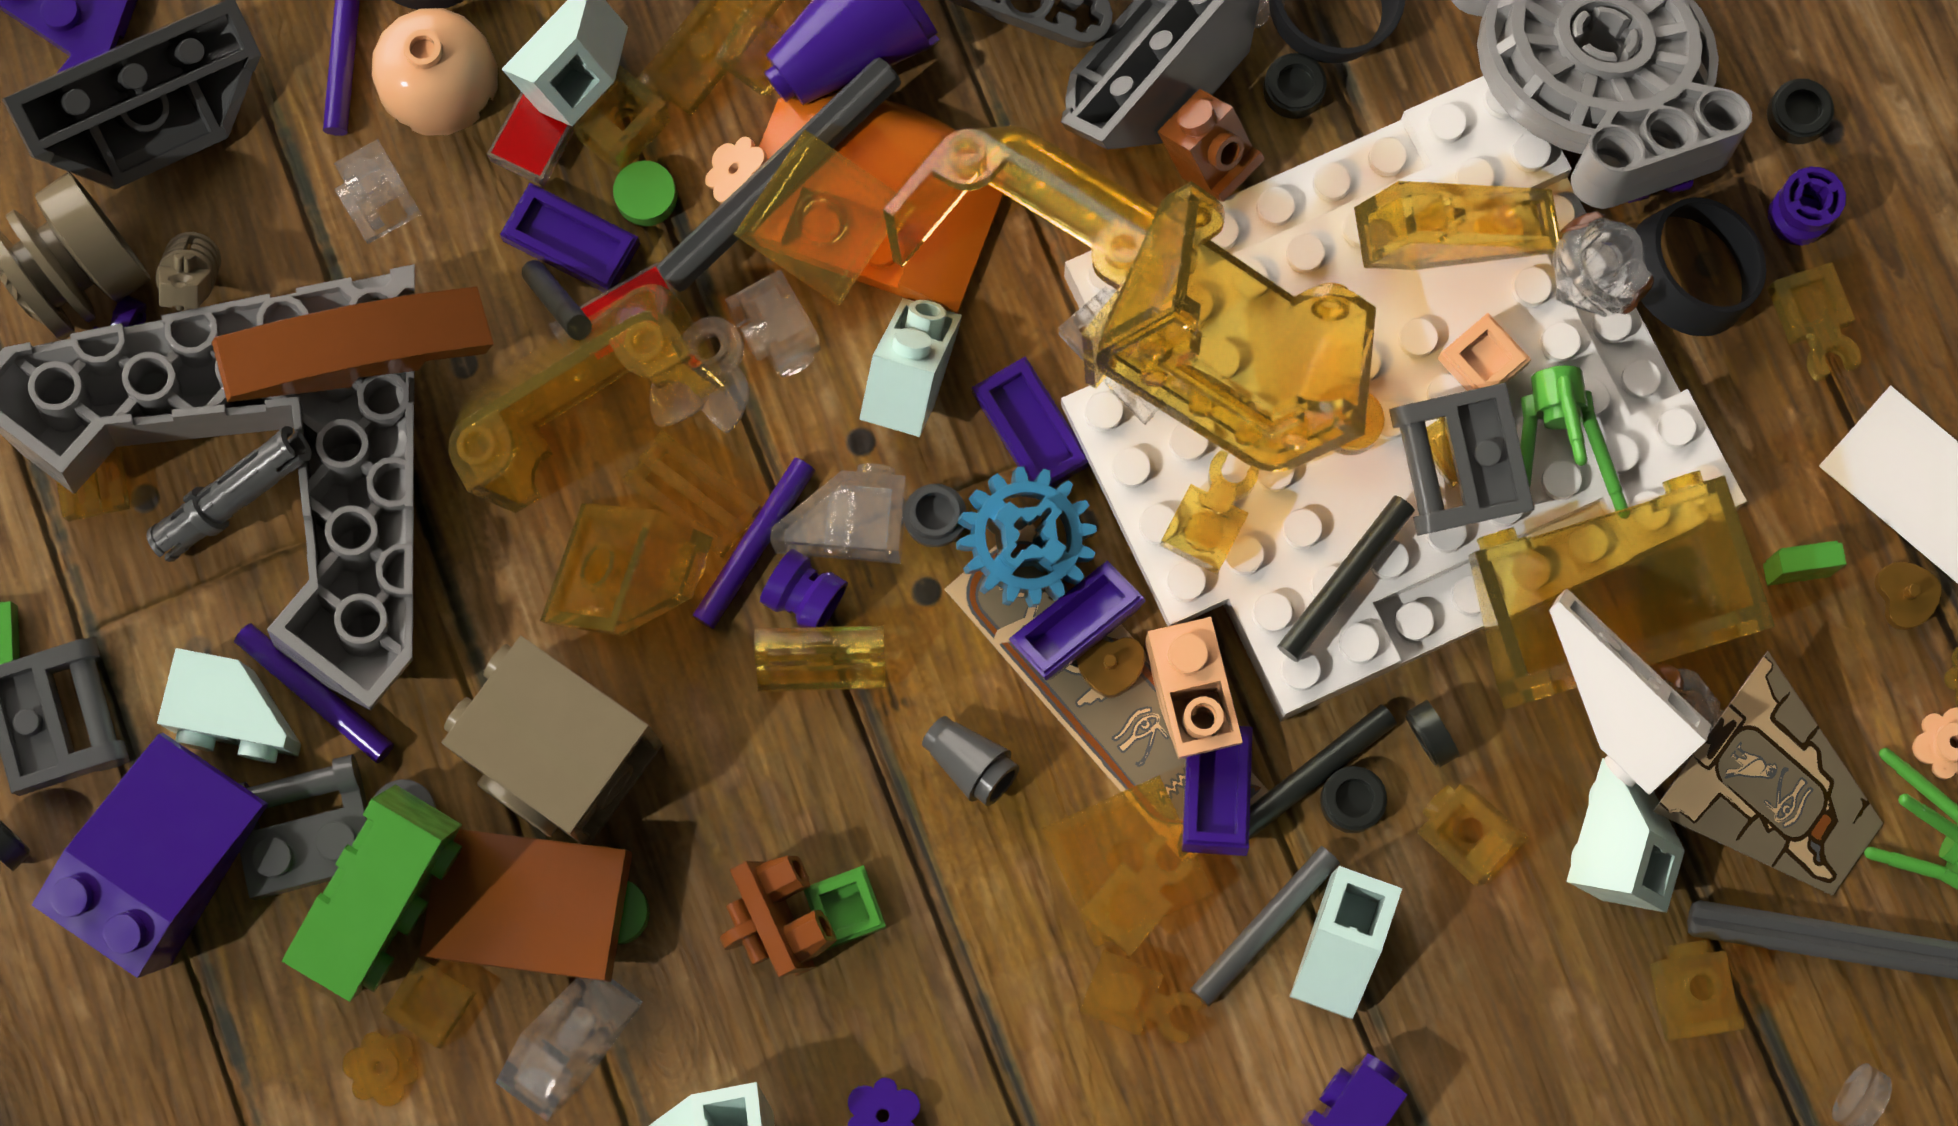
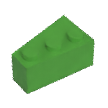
M396 784L373 797L363 813V816L368 818L352 846L347 844L335 864L338 866V869L323 894L320 893L317 896L282 959L283 963L349 1002L364 987L372 992H375L395 960L386 951L397 932L400 931L406 936L412 932L429 903L419 897L432 875L440 880L445 877L463 847L453 841L462 826L461 823Z

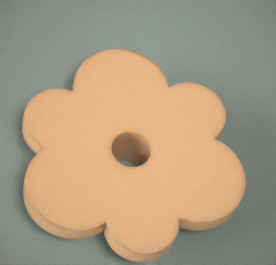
M749 137L740 138L735 145L731 143L721 145L712 157L713 168L707 173L705 178L706 185L713 189L714 198L722 204L767 161V154L760 147H755L754 141Z
M1958 707L1947 710L1943 716L1936 713L1927 715L1921 724L1924 733L1915 738L1912 746L1915 757L1922 763L1932 764L1933 774L1937 778L1944 780L1951 778L1955 773L1958 775ZM1950 738L1956 741V748L1951 746Z

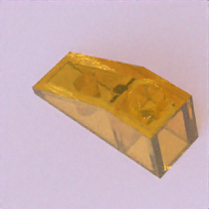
M1397 181L1354 207L1364 268L1420 270L1553 254L1562 250L1552 189Z

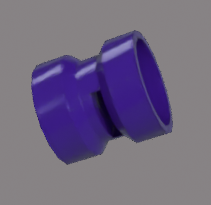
M1810 166L1796 171L1787 179L1782 189L1777 192L1769 205L1768 221L1772 231L1779 239L1792 245L1803 246L1817 241L1826 233L1830 225L1838 219L1845 207L1846 192L1842 182L1834 173L1821 167ZM1803 195H1811L1814 197V199L1804 197Z
M791 549L781 559L768 579L760 596V603L775 612L787 611L791 614L795 613L797 626L816 636L838 607L845 594L848 582L832 572L821 575L817 574L818 571L812 568L810 558L795 549Z

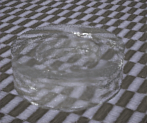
M1867 1063L1855 1069L1847 1078L1836 1097L1832 1111L1834 1121L1843 1126H1873L1889 1102L1892 1093L1890 1076Z

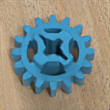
M1017 467L1012 472L1011 484H1007L1005 479L998 473L993 475L988 480L989 490L992 495L990 496L976 489L968 499L978 510L977 513L963 512L957 522L964 528L971 530L970 535L960 538L956 542L957 550L972 551L974 557L963 568L965 574H972L981 570L986 577L979 591L986 594L996 585L1003 588L1002 604L1007 606L1014 602L1019 593H1024L1028 607H1036L1041 602L1042 590H1045L1054 601L1065 595L1061 579L1074 585L1078 584L1084 578V575L1075 563L1089 562L1095 556V551L1082 545V540L1097 532L1096 525L1081 524L1079 516L1090 505L1087 500L1072 504L1067 499L1073 486L1069 480L1061 484L1057 489L1049 486L1050 470L1043 469L1034 482L1028 481L1024 467ZM1015 497H1031L1040 500V502L1035 507L1018 508L1010 501L1006 503L1005 500ZM1040 517L1041 523L1035 529L1037 533L1032 540L1034 544L1025 550L1022 549L1012 558L1011 553L1017 546L1015 542L1019 539V531L1027 525L1030 526ZM1060 517L1065 528L1066 546L1057 537L1056 519ZM987 524V529L995 534L997 555L994 559L990 555L986 544L985 532ZM1034 566L1042 573L1044 571L1048 573V575L1039 578H1021L1012 574L1018 567Z

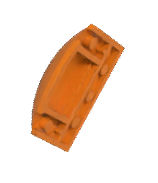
M838 93L827 94L805 105H802L797 98H792L788 102L779 98L759 145L766 152L767 160ZM885 100L739 239L913 301L929 300L936 302L944 307L945 310L959 314L1009 184V178L1001 168L997 171L988 157L974 142L951 126L906 105Z

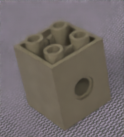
M520 635L512 647L508 644L503 645L490 659L483 674L488 680L475 698L471 700L466 697L453 709L444 725V730L449 733L441 743L464 762L483 774L477 782L479 788L542 833L551 836L559 828L578 843L591 845L661 749L663 743L647 723Z

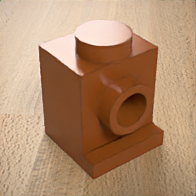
M1199 89L1157 131L1182 179L1221 202H1224L1265 160L1262 152L1252 146L1234 108L1202 89Z

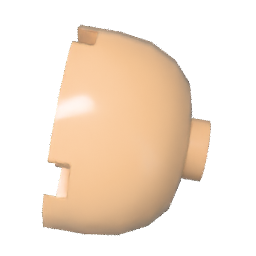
M425 8L398 17L382 32L373 51L372 78L381 103L395 120L397 119L400 123L410 126L412 131L425 136L450 135L472 126L480 118L479 112L486 106L489 98L493 100L498 89V65L486 37L464 16L444 8Z

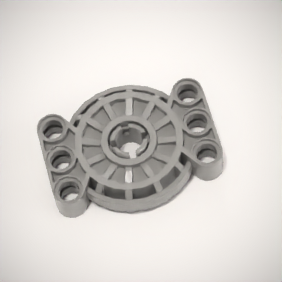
M1451 0L1463 12L1482 17L1477 40L1480 69L1492 95L1510 117L1536 137L1563 150L1582 154L1571 175V186L1574 194L1591 207L1601 209L1615 207L1720 170L1727 165L1752 122L1751 108L1741 95L1729 89L1714 87L1719 61L1715 36L1702 9L1694 0Z

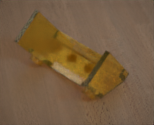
M1010 125L958 130L949 134L939 143L883 209L893 262L904 267L967 191L977 190L988 184L1092 248V266L1096 275L1117 290L1081 333L1085 383L1097 389L1193 270L1196 259L1193 233L1179 220L1024 127Z

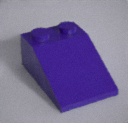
M160 733L64 849L33 901L32 906L136 978L167 968L172 965L268 803L165 733Z

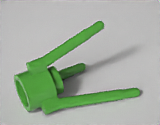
M1563 365L1536 372L1531 376L1533 394L1520 399L1523 413L1520 448L1529 487L1531 486L1538 419H1543L1544 427L1547 429H1567L1574 460L1579 466L1585 465L1588 461L1581 427L1583 422L1615 511L1619 517H1626L1629 513V508L1594 412L1592 393L1585 390L1582 369L1576 366Z
M1888 748L1880 749L1879 756L1884 762L1957 824H1954L1912 796L1902 794L1898 799L1901 806L1946 835L1939 850V857L1947 861V864L1942 866L1875 847H1867L1864 851L1865 857L1892 867L1941 880L1958 890V805Z

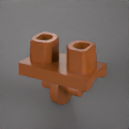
M788 855L767 862L745 861L730 869L742 898L726 906L735 927L719 937L724 949L730 950L743 945L752 965L759 964L770 958L778 977H784L792 973L800 976L815 968L813 958L834 944L837 938L828 918L822 910H814L796 920L793 918L786 899L810 887V879L801 859L798 856Z

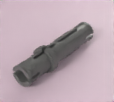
M284 426L266 443L240 460L213 483L206 487H195L183 497L185 503L180 508L147 530V541L151 549L157 556L161 557L172 548V550L165 554V561L174 562L200 539L207 535H218L229 526L228 520L235 513L249 505L287 474L311 459L312 452L307 440L298 431L293 434L292 427Z

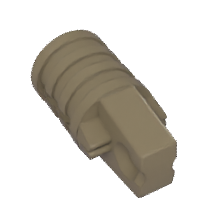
M185 232L178 234L169 241L156 271L159 306L171 308L175 306L178 311L198 309L209 297L221 266L220 251L209 237L197 232ZM188 244H192L190 250H186Z

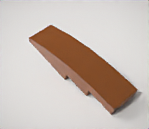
M477 286L411 294L347 305L217 336L212 341L227 402L350 388L360 377L418 371L426 361L486 354L494 345Z

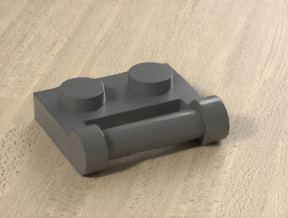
M1506 382L1389 409L1393 428H1400L1419 516L1413 517L1417 536L1534 510ZM1444 418L1463 506L1444 509L1425 424L1426 421Z
M85 638L71 641L0 665V754L12 794L22 796L95 771L113 769L124 765L130 760L125 742L117 740L96 666V662L101 659L96 639ZM64 670H71L92 746L77 752L74 751L53 675Z
M353 754L333 759L332 766L260 785L249 787L247 782L239 783L267 802L268 805L265 809L338 790L343 803V808L262 829H260L259 821L256 823L240 850L249 898L259 900L329 882L338 869V866L335 864L347 844L352 846L368 819L363 816L368 805L360 769Z

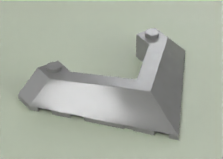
M415 264L390 269V274L356 281H352V278L349 277L296 288L297 293L272 298L270 294L161 315L162 320L124 328L121 323L70 334V339L35 346L27 342L4 347L0 351V434L24 457L73 494L80 489L116 447L280 430L284 426L294 428L295 433L297 431L300 432L307 440L312 452L311 459L298 467L309 580L267 628V631L276 649L323 685L369 710L374 708L413 661L415 371L360 377L350 388L227 402L212 341L217 336L282 319L347 305L415 294Z

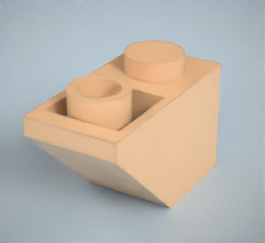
M1207 617L1148 631L1145 649L1160 709L1178 759L1241 745L1243 741L1212 618Z

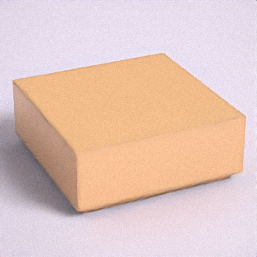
M1487 313L1443 350L1438 360L1469 391L1505 382L1507 384L1528 366L1531 358L1494 318Z

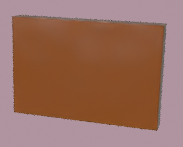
M463 829L458 831L453 840L463 846L458 857L442 880L434 875L432 877L419 956L603 982L612 981L632 852L625 849Z

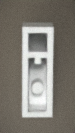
M1566 588L1557 597L1549 611L1600 749L1607 754L1604 758L1605 763L1611 772L1624 784L1633 787L1637 783L1650 795L1706 742L1711 724Z

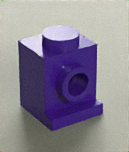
M1367 1053L1361 1063L1356 1065L1351 1073L1341 1067L1333 1076L1319 1097V1100L1328 1106L1324 1113L1321 1115L1316 1110L1308 1111L1301 1123L1305 1126H1387L1408 1094L1395 1086L1400 1075L1387 1064Z

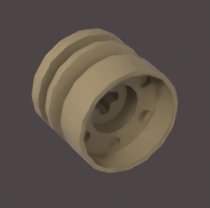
M70 171L35 194L37 204L47 221L45 224L36 228L22 214L13 209L6 214V219L20 241L13 245L0 231L1 282L22 309L32 319L34 318L45 325L59 340H65L70 337V334L75 333L74 326L62 309V306L67 302L86 322L90 323L96 318L93 305L85 292L93 284L118 303L151 280L150 275L125 239Z

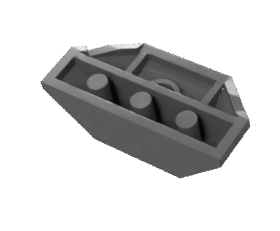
M225 0L2 98V101L31 158L64 171H70L72 174L115 190L227 139L261 53L236 1Z
M1133 0L1108 29L1107 33L1098 40L1071 71L1065 97L1066 110L1063 111L1061 118L1064 128L1107 150L1162 144L1163 142L1157 131L1199 89L1213 95L1250 52L1259 0Z

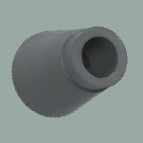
M947 716L939 718L923 738L922 746L930 752L931 756L971 802L978 799L986 806L994 804L1008 790L1019 772V765L1010 759V750L957 722H953Z

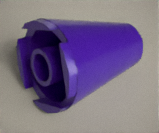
M812 0L766 54L772 67L766 70L764 74L785 102H788L795 96L802 105H805L845 87L873 59L880 57L892 66L932 48L940 42V39L935 35L938 32L918 0Z

